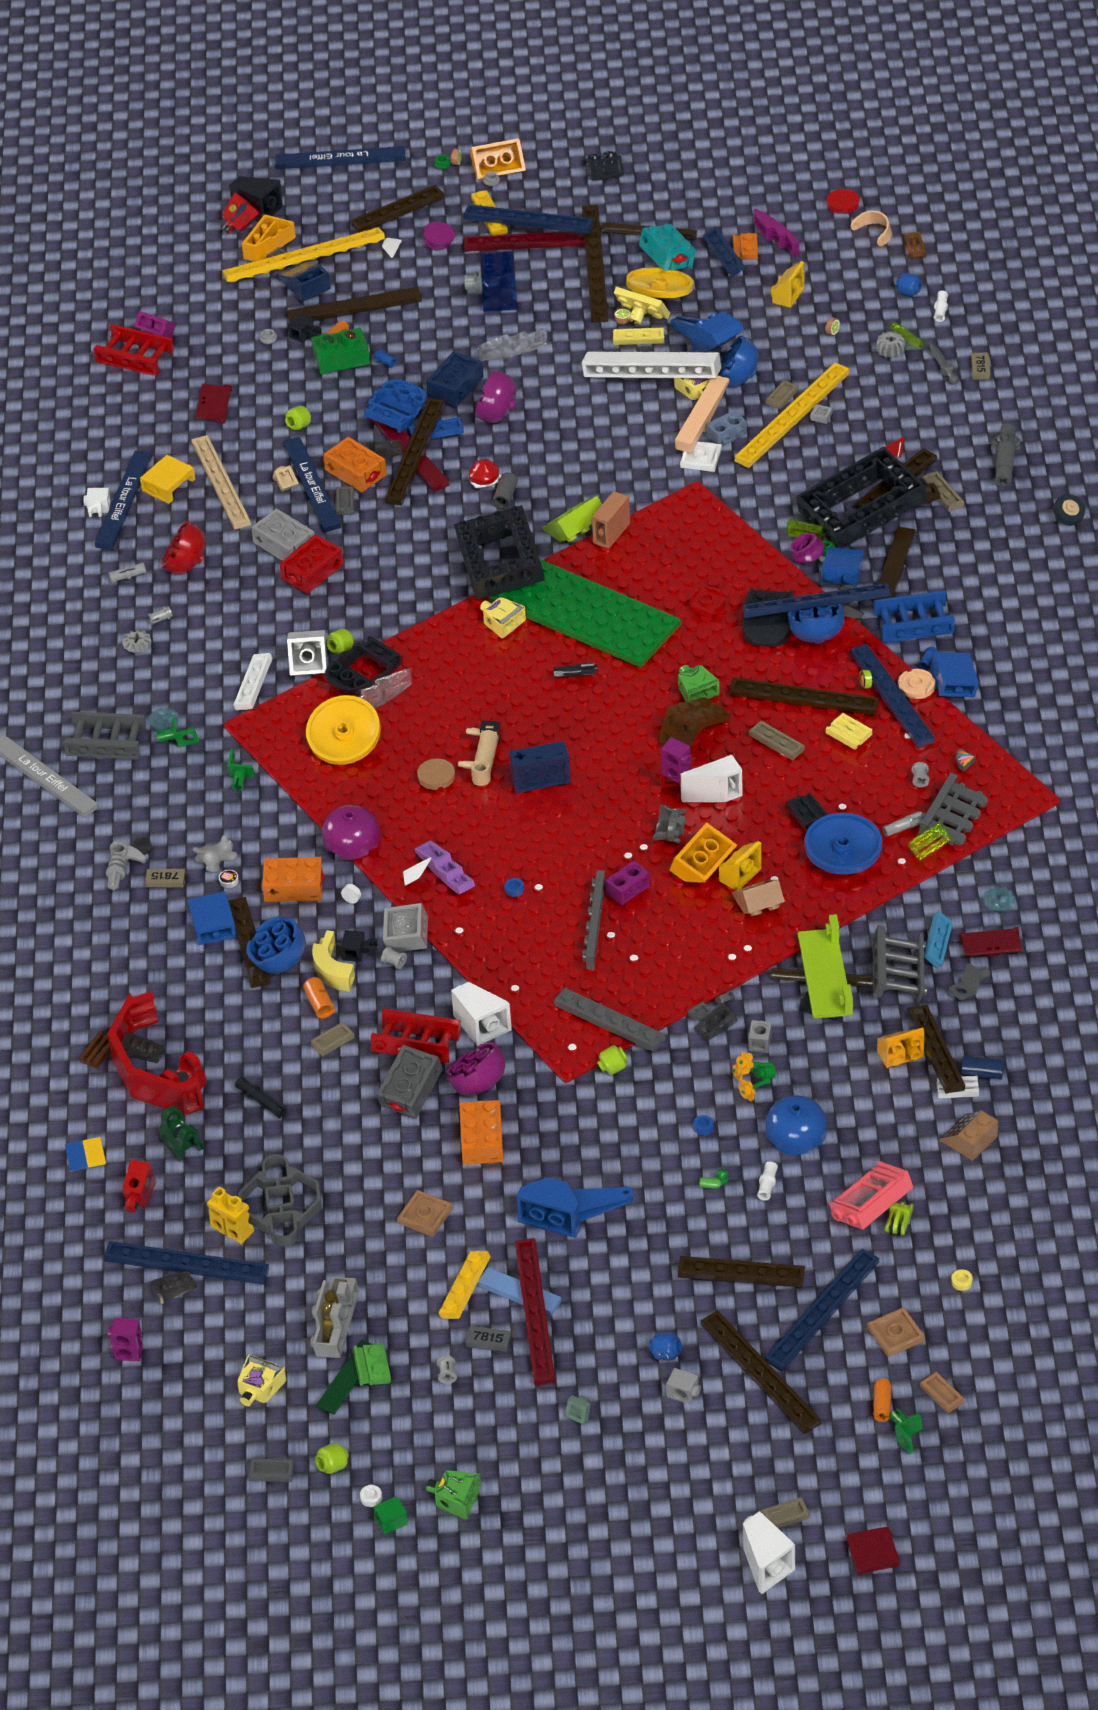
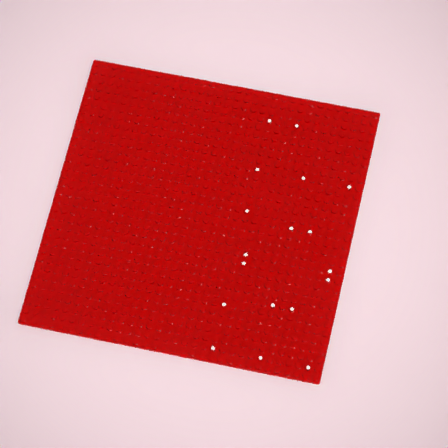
M695 481L631 514L630 524L609 549L594 544L592 534L543 559V561L681 619L679 628L642 668L528 618L502 639L485 625L483 611L480 609L484 601L490 602V596L475 600L474 595L382 641L381 643L402 655V663L390 678L376 689L363 695L347 694L329 684L325 673H320L255 706L253 709L224 722L226 731L321 830L326 817L333 810L344 805L362 806L374 814L380 830L378 846L370 850L368 855L350 860L395 907L422 903L428 915L427 940L467 982L508 1001L510 1004L511 1028L564 1083H569L599 1066L597 1063L600 1061L599 1054L605 1049L615 1045L625 1051L636 1045L634 1042L554 1006L555 998L564 988L660 1031L687 1016L688 1010L701 1002L705 1004L710 1003L719 995L733 990L800 952L798 932L826 929L825 924L829 923V915L836 914L840 929L1060 804V798L949 700L944 696H939L936 689L926 698L912 699L906 697L934 736V743L917 748L873 685L871 688H862L860 683L861 669L850 655V649L868 644L897 686L901 674L905 671H912V668L855 618L844 616V625L841 631L835 637L823 643L802 641L793 633H791L790 639L785 644L777 647L754 646L747 643L742 636L741 620L743 605L751 587H754V590L790 592V590H793V597L823 593L825 591L699 481ZM706 586L721 590L725 597L723 610L709 616L693 612L689 607V596L697 588L705 589ZM364 654L349 666L371 681L379 673L382 674L386 670L384 666ZM580 663H594V666L598 665V671H595V674L554 678V667L579 665ZM683 665H688L690 668L699 665L703 666L719 680V695L709 698L712 704L725 708V711L731 714L729 721L707 726L699 732L690 750L692 756L691 766L700 767L732 755L742 769L741 797L727 802H682L681 786L664 788L661 786V748L665 744L660 742L658 737L668 707L685 702L678 687V674ZM733 678L875 697L879 698V705L875 716L730 695L729 690ZM344 695L356 696L369 702L377 712L381 724V733L376 746L367 756L354 763L337 765L321 760L311 750L306 737V727L311 714L320 704L328 699ZM842 713L872 729V735L861 745H858L857 749H853L826 734V727H830L831 723ZM482 720L498 721L501 724V738L494 755L490 772L491 780L487 785L478 786L472 781L471 769L458 766L459 761H474L480 736L467 734L466 729L480 728ZM760 721H763L805 745V750L794 760H791L749 736V730ZM564 741L570 758L571 783L515 793L510 778L509 751ZM959 749L975 756V762L964 772L959 769L956 761V754ZM444 759L453 765L455 779L446 788L438 787V790L427 789L420 784L417 770L425 761ZM917 762H924L929 768L927 775L930 781L925 787H916L913 784L914 774L912 773V766ZM950 773L957 775V784L964 783L966 788L975 792L982 791L983 795L988 798L985 807L976 806L981 812L979 819H968L973 823L972 831L968 833L961 831L966 836L963 845L955 843L950 845L948 840L937 835L933 837L930 832L923 838L918 835L920 824L890 836H885L882 827L905 818L907 815L918 811L927 813ZM810 792L828 815L851 813L868 819L878 828L882 837L880 857L868 869L854 874H835L820 869L808 858L805 851V835L807 830L802 828L786 808V801L801 795L807 796ZM958 798V800H960V801H962V802H965V803L971 805L970 802H967V801H965V800H963V799H961V798ZM661 805H666L671 809H686V813L682 814V816L686 817L683 835L678 837L681 840L679 844L666 841V839H653ZM952 810L950 811L958 816L964 817L963 815L957 812H954ZM707 822L737 844V847L723 862H726L742 846L757 841L761 842V870L742 888L766 880H779L785 902L780 903L779 908L773 910L765 908L762 909L761 914L751 916L750 914H744L732 894V891L735 890L719 881V867L705 883L684 882L669 871L674 858ZM943 823V825H945V826H947V827H949V828H952V829H954V830L957 829V828L952 827V826H950V825H948V824H946V823ZM428 841H432L450 853L451 859L462 866L463 873L474 880L475 886L458 894L438 878L428 866H426L419 879L405 885L403 872L422 862V859L415 852V848ZM635 861L650 872V886L624 905H620L606 894L605 882L595 969L588 970L586 969V961H583V949L587 950V947L584 945L585 935H589V932H586L587 921L591 920V918H588L589 906H592L590 904V893L594 892L592 890V878H596L597 870L605 871V880H607L609 876L620 871L625 865ZM512 878L522 880L524 883L523 894L517 897L507 895L505 892L506 881Z

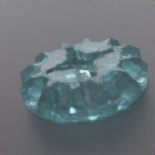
M159 708L150 714L149 723L153 729H159L160 731L172 728V718H176L178 723V713L171 708Z
M990 887L989 891L984 893L983 902L991 910L1004 911L1012 907L1014 896L1012 890H1007L1006 887ZM997 895L1001 897L1000 902L997 899Z

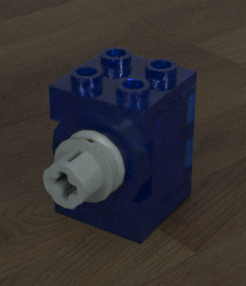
M514 252L480 253L481 270L479 272L474 271L472 275H464L465 290L475 289L476 293L478 291L482 292L484 312L517 310Z

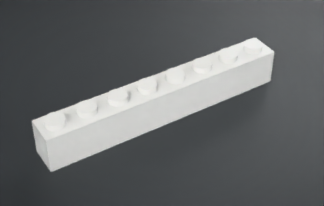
M587 352L582 361L584 377L716 378L721 369L719 353Z

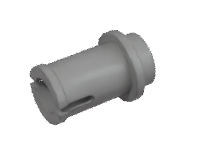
M165 606L159 611L148 614L152 625L165 619L170 620V617L173 616L170 608Z

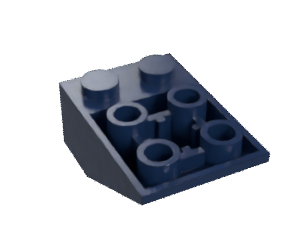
M302 262L276 274L302 302L331 289L329 273L319 264Z

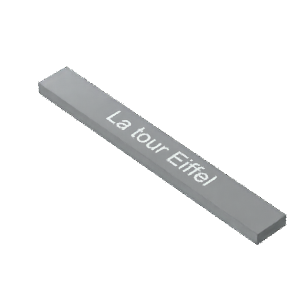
M0 732V756L84 818L99 808L97 802Z

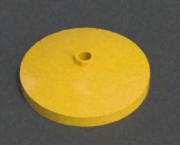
M654 267L633 270L626 277V286L631 291L654 298L682 297L690 294L693 291L694 285L693 279L683 272L677 270L663 271L661 268Z
M349 695L333 697L320 704L311 714L306 727L307 741L313 753L321 760L337 765L354 763L367 756L376 746L381 733L380 720L373 706L362 698Z

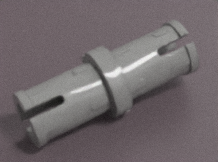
M143 562L129 567L126 565L122 569L109 572L111 583L123 579L130 580L131 577L146 574V569Z

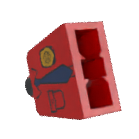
M235 192L222 214L227 220L222 229L228 234L234 228L244 231L262 213Z
M130 1160L122 1187L126 1201L124 1208L129 1212H136L138 1206L146 1207L153 1192L156 1180L149 1162Z

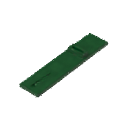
M361 1340V1342L359 1343V1345L357 1346V1348H358V1347H363V1345H373V1344H372V1343H369V1342H366V1341H364V1340ZM353 1353L316 1404V1408L335 1415L359 1381Z

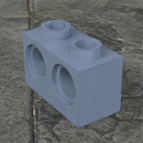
M735 410L706 424V437L712 443L722 444V446L747 435V421Z

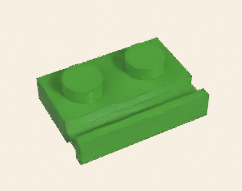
M384 1344L363 1345V1347L358 1348L353 1346V1356L360 1386L369 1383V1385L389 1384L391 1376Z

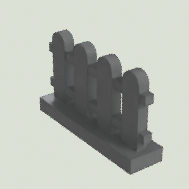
M950 773L922 820L918 835L925 838L927 833L930 832L933 837L937 835L948 840L950 845H954V843L963 845L966 836L961 831L967 833L972 831L973 823L968 819H979L981 812L976 806L985 807L988 798L983 795L982 791L975 792L966 788L964 783L957 784V775ZM958 798H961V799H963V800H965V801H967V802H970L971 805H969V804H967V803H965V802H962V801L958 800ZM952 810L954 812H957L963 815L964 817L958 816L950 811ZM943 823H946V824H948V825H950V826H952V827H955V828H957V829L954 830V829H952V828H949V827L943 825Z

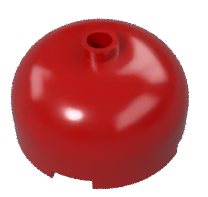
M185 521L177 530L179 535L177 534L173 541L170 542L161 562L163 564L161 568L172 574L183 575L190 572L197 563L200 564L205 556L203 554L206 544L204 533L199 527L189 521Z

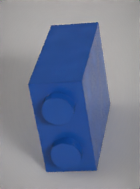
M828 547L822 565L821 582L857 586L863 569L864 551Z
M934 652L930 667L939 696L975 697L979 682L970 653Z
M226 892L187 899L198 945L236 937L235 924Z

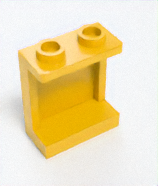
M166 455L140 477L141 488L143 492L169 504L173 501L172 492L185 480L193 482L195 480L194 467Z

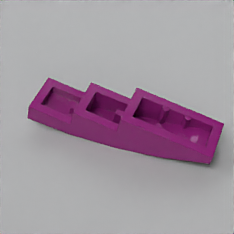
M753 209L754 224L767 241L774 240L780 249L786 247L793 257L799 255V241L770 215L758 209Z

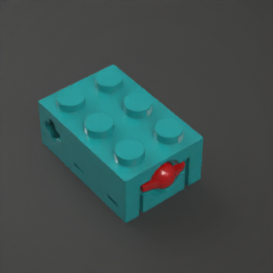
M671 224L642 228L639 246L663 271L693 266L696 249Z

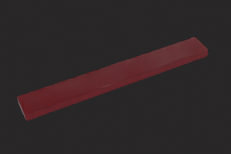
M576 232L464 237L465 252L585 246L584 233Z
M369 418L403 456L411 439L405 431L398 433V429ZM424 453L417 470L420 477L434 492L450 486L449 480Z
M536 1239L515 1241L534 1385L556 1383Z

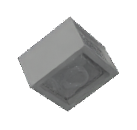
M422 903L384 908L383 942L386 947H392L396 952L427 948L428 915Z

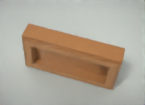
M937 1372L920 1382V1387L948 1414L964 1403L965 1398Z

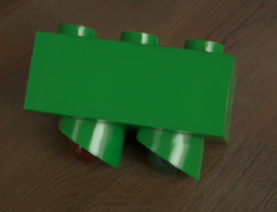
M361 328L344 329L341 332L311 337L313 355L320 374L370 364L369 348Z

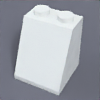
M325 630L288 633L287 644L290 675L325 673L327 668Z
M470 982L451 990L453 1015L456 1020H461L462 1028L476 1046L511 1031L510 1004L508 1001Z
M760 1511L754 1516H749L743 1523V1549L758 1591L763 1594L795 1570V1544Z

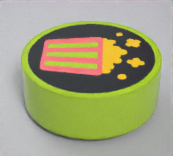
M861 670L860 683L863 689L871 688L872 675L869 670Z

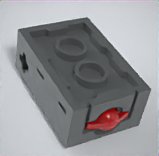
M403 1045L376 1094L380 1105L417 1119L443 1070L439 1057Z

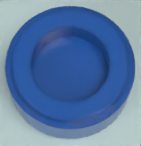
M518 878L507 880L505 883L506 894L511 897L522 895L524 892L523 881Z
M706 1115L696 1117L693 1121L694 1131L699 1135L710 1134L714 1129L713 1119Z

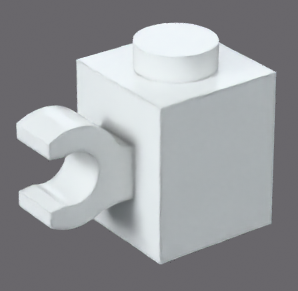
M88 488L87 495H84V506H87L89 517H92L93 513H98L99 517L102 516V513H108L111 502L109 488Z

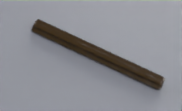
M607 222L600 223L601 232L641 235L642 228L650 227ZM675 228L685 239L695 240L697 238V230Z
M771 968L770 978L773 980L806 982L804 970ZM845 974L847 985L873 988V976Z

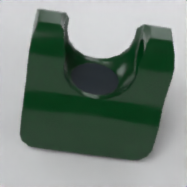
M173 1105L165 1109L161 1114L159 1137L179 1161L183 1160L185 1150L189 1149L192 1144L198 1151L203 1150V1143L199 1139L198 1130L191 1124L186 1125L182 1112L177 1106Z

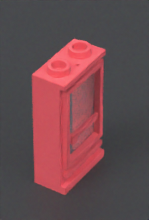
M879 1161L876 1164V1168L865 1174L836 1198L834 1202L829 1203L833 1218L836 1221L863 1230L890 1208V1205L896 1203L913 1188L908 1171Z

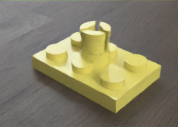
M616 287L614 294L622 304V307L628 310L632 309L628 318L629 321L633 322L634 320L635 324L640 325L643 316L647 313L652 314L657 319L669 318L670 312L661 300Z

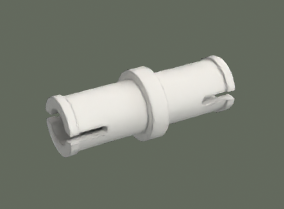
M939 291L937 293V301L934 305V319L937 322L945 320V311L948 308V294L946 291Z
M766 1162L763 1175L760 1176V1187L757 1196L761 1200L770 1199L772 1187L775 1186V1174L778 1166L774 1162Z

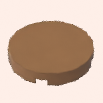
M444 759L425 761L417 770L420 784L427 789L438 790V787L446 788L455 779L453 765Z

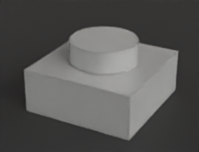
M816 404L810 414V420L827 424L832 415V407Z

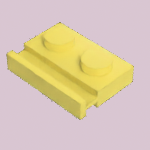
M842 713L831 723L830 727H826V734L853 749H857L858 745H861L872 735V729Z

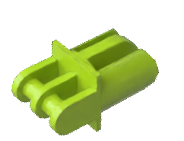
M902 1202L901 1204L894 1203L890 1205V1214L885 1226V1232H890L892 1222L894 1221L893 1234H898L901 1226V1235L903 1236L907 1225L910 1224L914 1204L905 1205V1202Z

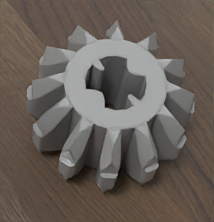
M890 331L888 333L882 332V335L878 336L876 343L879 355H884L885 358L899 357L900 354H903L905 347L902 334H897V332L891 333Z

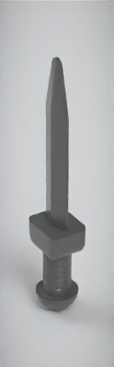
M930 342V350L941 366V374L948 376L951 384H956L959 378L953 373V364H948L940 350Z

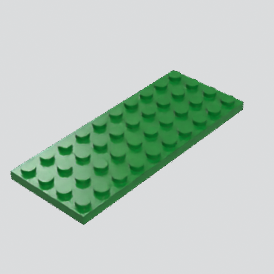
M541 559L540 562L545 581L489 597L491 603L502 597L525 607L526 618L640 668L681 625V619Z

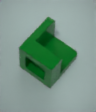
M393 1497L373 1506L375 1520L384 1535L408 1524L407 1512L398 1497Z

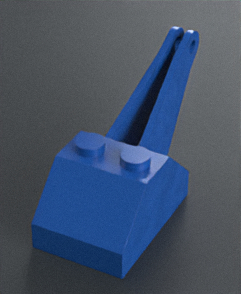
M724 311L719 314L714 312L708 316V320L677 316L670 321L676 331L692 341L693 352H712L744 330L739 320Z
M547 1177L520 1188L516 1196L518 1223L576 1238L580 1231L581 1221L631 1203L633 1201V1190L628 1186L571 1190L567 1182Z

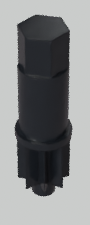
M580 663L579 665L554 667V678L595 674V671H598V665L594 666V663Z

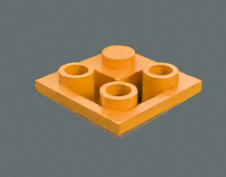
M923 1028L896 1032L877 1038V1052L886 1068L924 1057Z

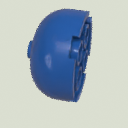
M742 335L730 345L732 349H729L720 361L721 369L717 376L729 378L730 382L727 387L741 386L749 378H752L757 371L755 368L759 360L758 349L753 342Z
M835 604L789 611L790 629L802 641L823 643L835 637L841 631L844 625L843 606Z
M277 916L265 921L255 930L257 933L252 941H248L246 948L248 957L259 969L267 973H281L292 968L301 959L305 951L306 939L303 930L293 918ZM257 954L260 956V961L257 960Z
M799 1095L784 1097L774 1103L767 1113L766 1137L780 1152L791 1155L807 1154L808 1150L816 1146L820 1147L826 1138L827 1120L825 1113L817 1102L808 1097Z

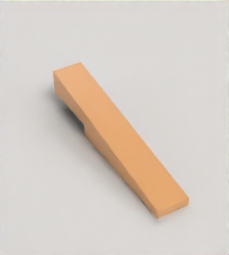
M717 376L710 379L675 439L677 450L693 452L702 432L706 431V424L711 421L730 382L729 378Z

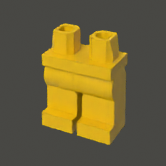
M218 1187L212 1193V1198L207 1202L210 1226L242 1244L254 1232V1226L248 1222L249 1212L247 1211L249 1210V1205L242 1202L241 1198L231 1196L225 1192V1189Z

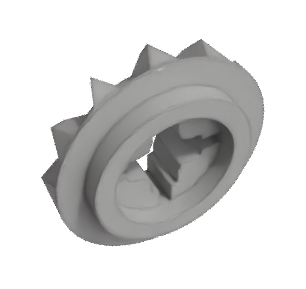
M130 631L129 634L124 635L122 644L124 649L129 652H142L150 647L151 637L145 631Z

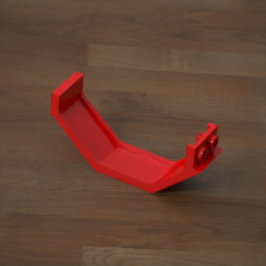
M152 991L132 997L131 993H129L107 1034L112 1061L131 1098L164 1109L175 1105L182 1112V1115H188L204 1109L200 1082L197 1077L177 1083L140 1070L132 1065L125 1052L132 1034L138 1029L158 1023Z

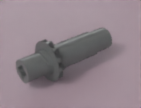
M1008 423L1000 427V434L993 439V448L997 452L995 483L1001 487L1011 484L1014 455L1021 446V441L1016 436V427Z

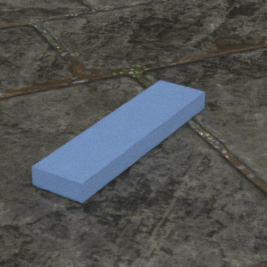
M488 1267L479 1279L478 1287L523 1305L520 1280ZM543 1290L546 1314L552 1316L561 1303V1297Z

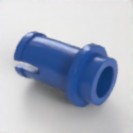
M378 350L375 353L374 358L378 363L382 362L390 368L396 365L397 359L387 354L385 350Z
M930 646L925 649V654L918 663L922 669H929L934 652H938L935 647Z

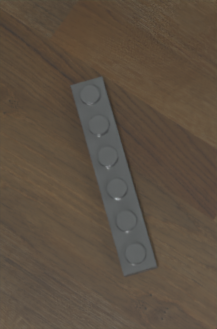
M597 870L596 878H592V890L594 892L590 893V904L592 906H589L588 918H591V920L587 921L586 932H589V935H585L584 945L587 947V950L583 949V961H586V969L588 970L595 969L605 890V871Z
M564 988L554 1000V1006L653 1052L665 1040L664 1033L567 988Z

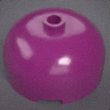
M499 370L493 371L483 387V393L475 411L476 418L488 423L502 421L509 414L510 410H514L517 403L515 400L517 388L512 377Z
M344 805L338 807L326 817L323 823L322 836L324 846L328 852L331 851L339 855V858L357 859L364 857L375 846H378L380 842L378 821L371 811L362 806Z
M491 1041L478 1045V1050H474L469 1054L467 1052L451 1064L446 1071L448 1073L446 1079L462 1095L474 1096L488 1092L495 1087V1084L504 1074V1055L495 1042Z

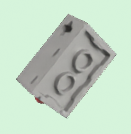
M275 509L251 527L253 543L282 561L315 535L314 531L278 509Z

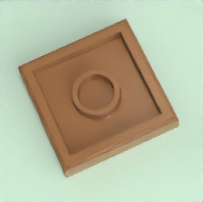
M416 1190L398 1216L397 1223L434 1237L453 1210V1204Z
M904 1307L867 1323L868 1330L887 1357L925 1342L924 1334Z

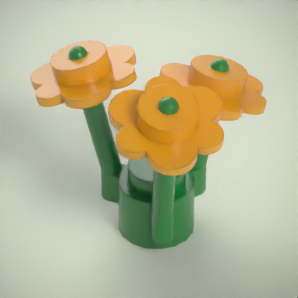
M742 1052L741 1056L737 1057L732 1072L733 1076L738 1079V1082H741L738 1086L740 1094L744 1099H748L751 1102L756 1094L754 1089L764 1084H770V1079H773L776 1075V1069L771 1062L752 1061L753 1055L751 1053ZM749 1072H755L756 1078L762 1081L752 1085L749 1080L745 1081L742 1076L749 1074Z

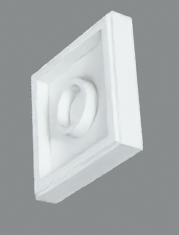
M698 441L692 453L684 451L680 468L715 472L722 444Z

